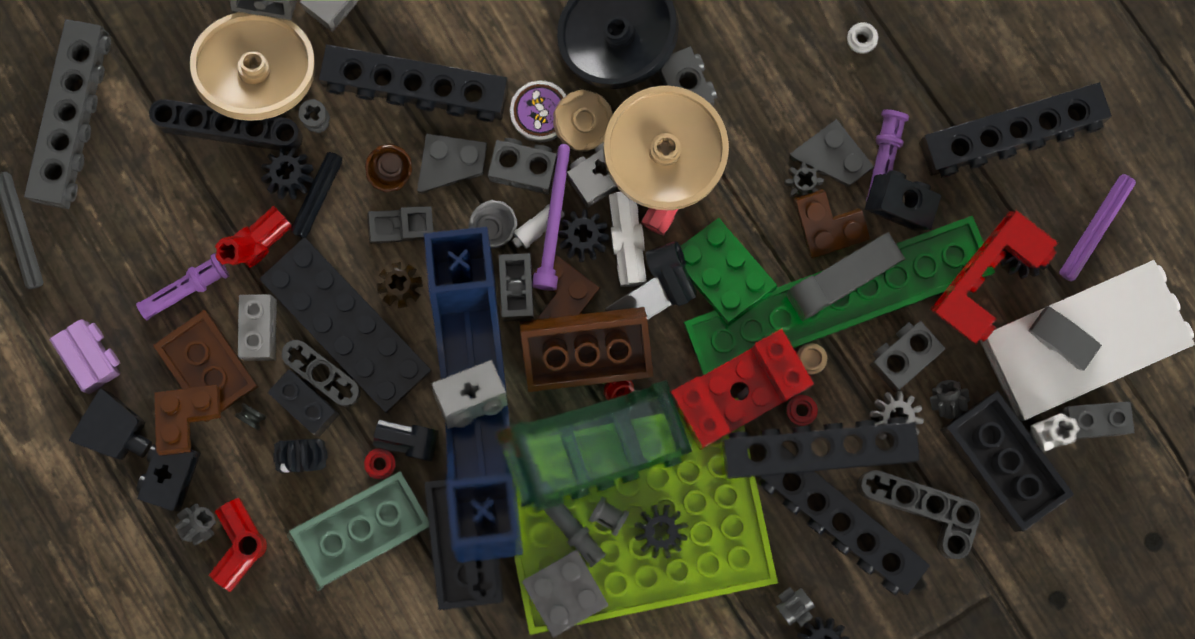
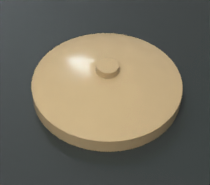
M237 12L215 21L198 37L190 56V72L198 95L213 110L234 119L263 120L285 113L304 98L314 79L315 59L308 37L291 20Z
M656 86L635 93L616 109L605 132L603 150L607 171L614 184L625 196L647 208L676 210L697 203L715 188L727 164L729 143L727 131L721 117L704 98L684 88Z

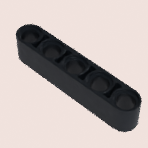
M166 99L155 101L149 109L151 121L161 131L169 134L272 150L284 148L286 152H289L291 148L298 149L303 141L300 129L288 118L272 117L253 121L239 120L222 115L209 106ZM171 110V119L167 122H160L161 114ZM194 116H203L202 123L199 126L190 127V121ZM233 120V126L229 131H220V126L224 121ZM263 125V132L260 135L250 136V130L253 126ZM284 130H294V135L290 140H280V135Z

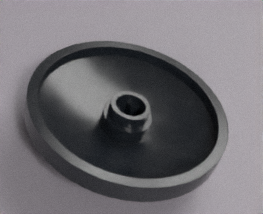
M568 0L558 22L557 40L559 50L570 70L582 81L604 89L631 87L652 77L670 58L678 39V15L672 0Z

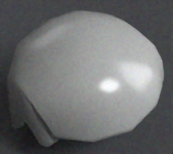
M490 200L480 204L472 212L468 228L487 226L491 249H496L511 240L513 232L517 227V219L513 209L506 203Z

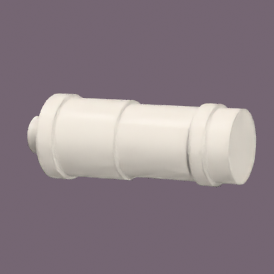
M550 204L546 205L532 219H529L518 229H515L513 232L515 238L512 242L517 248L522 245L527 249L543 235L547 228ZM561 211V218H562V217L565 216V214H564L563 211Z

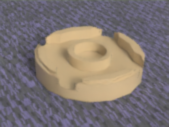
M578 90L569 93L558 102L553 114V126L557 137L563 144H567L575 151L587 152L604 142L605 132L613 112L603 96L589 90Z

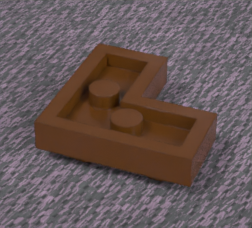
M823 189L794 198L804 239L811 258L870 240L865 217L860 208L832 217L826 191Z
M555 254L553 269L556 270L555 276H558L557 290L552 292L556 295L542 311L538 319L579 315L600 290V287Z
M218 385L154 392L156 452L159 456L191 452L190 422L221 418L220 389Z

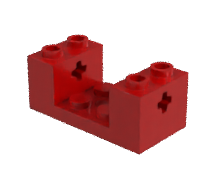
M1018 211L1008 212L930 310L969 341L977 343L979 340H982L984 342L995 330L996 327L992 324L996 318L966 295L968 291L974 293L985 280L982 274L988 267L995 268L1006 253L1002 251L1003 248L1026 266L1038 268L1041 265L1045 267L1057 253L1053 248L1058 242Z
M780 329L755 343L751 349L701 377L697 376L670 392L669 397L701 450L805 391L814 383L783 329ZM742 383L747 387L748 395L744 400H736L731 396L730 388L733 384Z

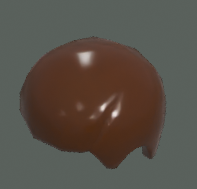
M394 144L380 145L369 154L366 160V178L375 189L383 192L398 191L402 189L412 174L411 158L399 146Z

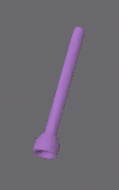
M561 144L558 147L541 267L537 269V273L533 275L532 287L540 290H557L558 276H555L556 270L553 267L570 155V147L567 144Z

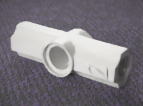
M622 192L609 194L613 225L611 227L613 252L617 256L620 287L642 285L647 282L643 257L645 245L642 224H639L637 203L629 199Z
M1060 413L1049 419L1032 424L1029 434L1040 449L1045 452L1057 446L1075 441V435L1079 427L1075 419L1067 418Z

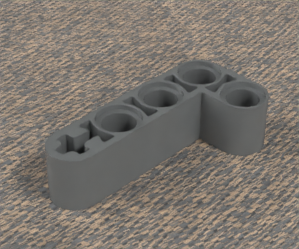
M888 232L819 274L812 275L792 287L786 293V296L800 319L804 321L905 260V257Z
M869 471L859 477L857 489L862 497L941 523L942 527L937 540V548L943 557L961 559L969 554L981 514L975 503L882 471ZM875 477L876 484L884 487L890 485L887 491L878 489L873 490L871 493V487L866 485V481L872 480ZM900 486L906 487L910 492V499L906 504H902L896 498V491ZM930 496L936 497L940 502V509L935 514L929 512L926 507V501ZM961 506L966 507L970 513V518L965 524L959 522L956 516L957 510ZM952 536L957 537L961 543V548L956 554L951 553L947 547V542Z

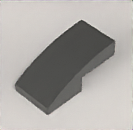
M431 206L400 208V210L368 211L369 244L424 239V233L433 232Z
M1045 306L1028 330L1048 349L1057 351L1074 367L1085 371L1102 346L1087 332L1049 306Z

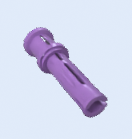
M895 110L882 111L881 116L884 119L880 135L876 136V144L879 145L869 192L875 175L886 174L889 170H893L897 149H901L904 143L901 137L904 124L909 120V115Z
M216 253L212 254L211 259L194 268L191 266L188 268L186 275L162 288L143 301L136 303L143 318L149 320L152 316L174 305L193 292H204L207 290L208 285L222 277L224 279L228 278L229 273L225 265H222L216 259Z

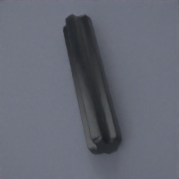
M333 152L326 154L291 227V232L301 238L308 236L343 162L342 157Z

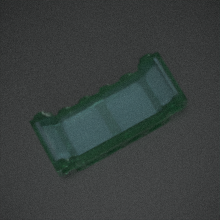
M667 380L654 383L646 389L636 390L621 397L532 423L531 421L517 423L495 433L499 445L503 446L522 500L520 503L521 509L535 507L536 511L544 508L549 509L565 503L563 499L565 496L571 495L573 501L590 495V488L596 487L597 491L600 492L616 486L614 480L621 478L622 483L625 484L641 478L639 472L660 464H663L666 469L682 463L681 456L691 453L692 449L676 404L670 393Z

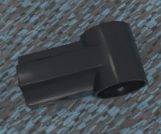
M677 241L646 252L648 267L654 277H659L672 306L684 305L696 297V289L685 268V257Z
M379 420L374 433L373 446L405 453V456L432 462L439 431L417 425L409 427Z

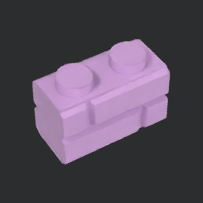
M81 319L51 337L50 341L81 391L90 394L121 374L116 367L120 364V361L110 348L106 350L100 342L104 336L95 323L89 324V322Z

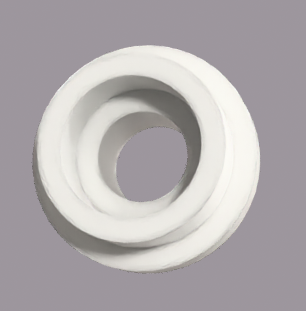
M868 23L855 24L847 35L848 45L857 53L870 52L878 41L877 31ZM860 34L865 35L867 42L860 43L857 40V36Z

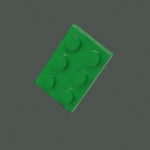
M717 218L680 246L686 261L685 268L693 285L728 326L777 290V284L720 218Z

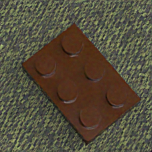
M203 310L153 345L182 389L218 385L220 389L221 413L259 387L206 310Z

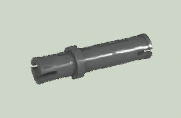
M546 481L543 482L530 495L568 538L567 543L569 546H574L592 568L607 554L589 535L590 530L588 527L585 526L583 528L547 485L548 483Z

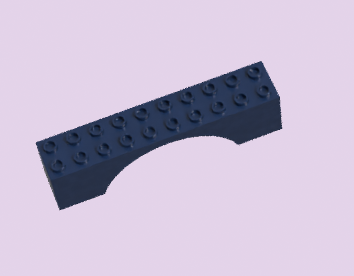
M488 227L424 233L429 295L441 380L492 360L506 391L494 266ZM507 402V406L503 407L498 413L493 415L484 414L474 418L466 426H454L448 429L445 423L447 445L446 483L452 548L459 563L523 555Z

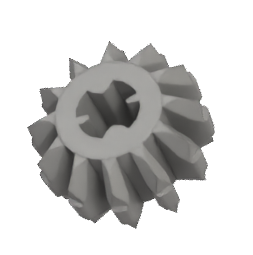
M902 391L896 392L895 399L890 392L884 394L885 403L879 399L874 402L875 407L880 411H871L869 416L879 419L875 426L887 425V419H890V414L898 410V416L906 417V423L916 422V424H922L924 419L915 417V413L920 412L922 407L921 405L914 408L910 406L915 399L912 395L903 401L904 395ZM880 433L878 437L883 440L887 435Z

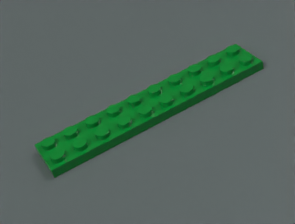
M972 215L896 243L905 260L804 321L798 316L786 293L810 276L777 287V290L729 326L715 310L687 320L683 324L701 372L705 375L751 349L755 343L780 329H783L792 347L796 348L942 294L981 247L983 240ZM988 267L982 276L988 277L995 273L994 268Z

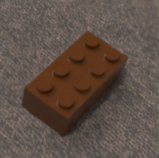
M644 307L520 321L528 392L653 377L648 320Z

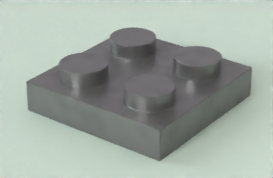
M578 550L573 551L522 581L553 637L608 606Z

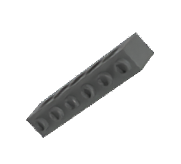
M65 19L24 195L25 198L33 203L70 209L71 202H74L78 191L77 184H75L77 173L81 172L84 166L83 147L84 143L89 141L91 135L90 116L91 113L96 111L98 104L96 90L98 84H101L104 78L103 59L104 55L109 53L111 47L109 33L101 25ZM83 51L90 52L89 57L85 61L78 62V57ZM83 80L82 87L79 90L71 91L72 84L75 81ZM76 109L75 117L72 120L65 121L67 111ZM69 138L68 147L58 151L59 142L62 139ZM62 167L61 177L52 181V172L56 168Z

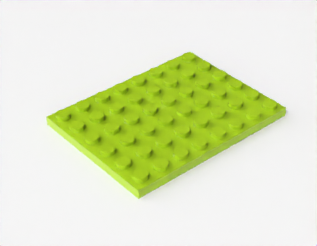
M676 410L512 444L523 555L514 556L530 635L546 632L549 629L522 581L577 550L574 546H569L567 543L568 538L530 495L545 481L583 528L585 526L588 527L590 530L589 535L607 554L592 568L580 554L608 606L575 625L778 583L755 477L725 478L722 441L729 439V434L700 450ZM744 425L731 433L745 432ZM748 449V456L751 459L750 451ZM602 496L607 498V503L621 511L626 510L629 512L627 519L616 536L611 533V530L596 521L593 523L588 521ZM653 505L658 507L659 515L663 514L664 506L669 505L670 511L667 517L671 518L675 512L679 511L681 516L674 521L675 524L687 523V527L677 529V533L685 534L688 538L686 541L675 539V542L682 548L680 552L675 551L671 545L668 546L670 558H665L663 548H659L657 558H652L654 546L651 545L647 551L642 552L641 547L648 542L647 539L635 541L634 538L636 535L645 534V530L637 529L634 525L636 522L644 525L647 524V521L640 515L643 511L651 519L654 517L651 511V506ZM656 523L653 526L656 531L653 537L658 541L660 537H662L663 541L666 540L669 536L666 530L669 527L665 523H662V526Z

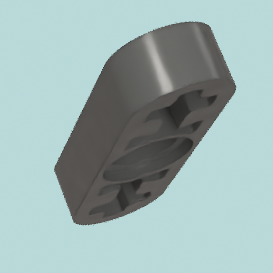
M292 340L285 344L282 349V359L285 364L337 404L345 407L352 406L359 400L361 394L359 385L319 353L300 340ZM302 347L301 354L310 361L313 355L316 356V359L308 365L305 373L302 371L306 367L304 363L297 359L293 363L290 361L293 357L290 354L292 348L298 350ZM318 365H326L330 370L329 378L324 382H317L313 378V370ZM337 374L341 376V378L336 380L344 387H347L349 384L352 385L350 391L353 393V396L350 399L344 397L340 400L341 392L333 386L330 391L326 390L335 381Z

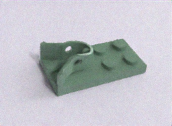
M400 471L290 530L287 538L289 541H293L316 583V590L320 591L332 581L429 528V521Z

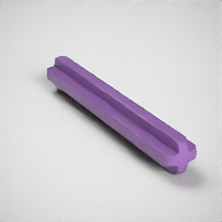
M1122 174L1115 182L1061 268L1059 274L1066 280H1075L1135 186L1136 181L1132 177Z

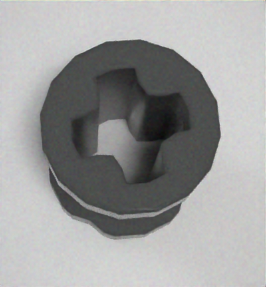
M309 99L300 106L299 118L310 132L321 133L329 127L330 115L320 101ZM314 111L319 116V119L316 121L310 116Z
M602 496L588 521L591 523L596 521L611 530V533L616 536L627 519L629 512L626 510L621 511L607 503V498Z

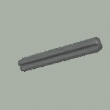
M1 172L0 204L25 287L35 289L43 285L42 275L12 176L8 172Z

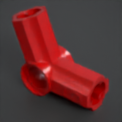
M273 206L250 227L242 228L234 236L221 238L215 245L217 252L215 257L222 265L245 263L251 268L268 254L269 247L289 231L292 225Z
M241 498L229 501L215 510L233 545L209 576L229 592L233 591L255 561L264 555L267 548L266 539L259 533ZM248 537H253L256 540L257 548L253 554L249 555L244 551L243 543Z

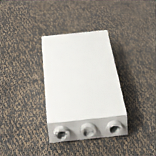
M1155 260L1049 306L1075 323L1102 345L1085 371L1074 367L1057 351L1048 349L1028 331L1043 309L995 329L984 342L980 340L1012 411L1020 421L1029 419L1195 345L1193 330L1188 322H1184L1179 312L1180 303L1177 297L1170 293L1165 283L1167 282L1166 274L1163 268L1156 264Z

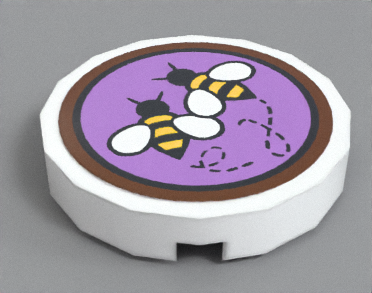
M540 80L527 83L518 89L511 101L510 114L513 126L528 140L536 142L553 140L557 137L553 126V114L558 102L566 94L561 88L551 82Z

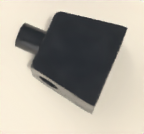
M99 389L69 438V441L120 460L126 457L129 450L143 458L152 446V441L140 435L146 422L115 395L103 389Z

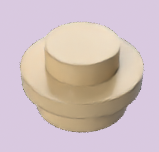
M805 344L797 352L808 374L821 372L827 364L826 351L818 344Z

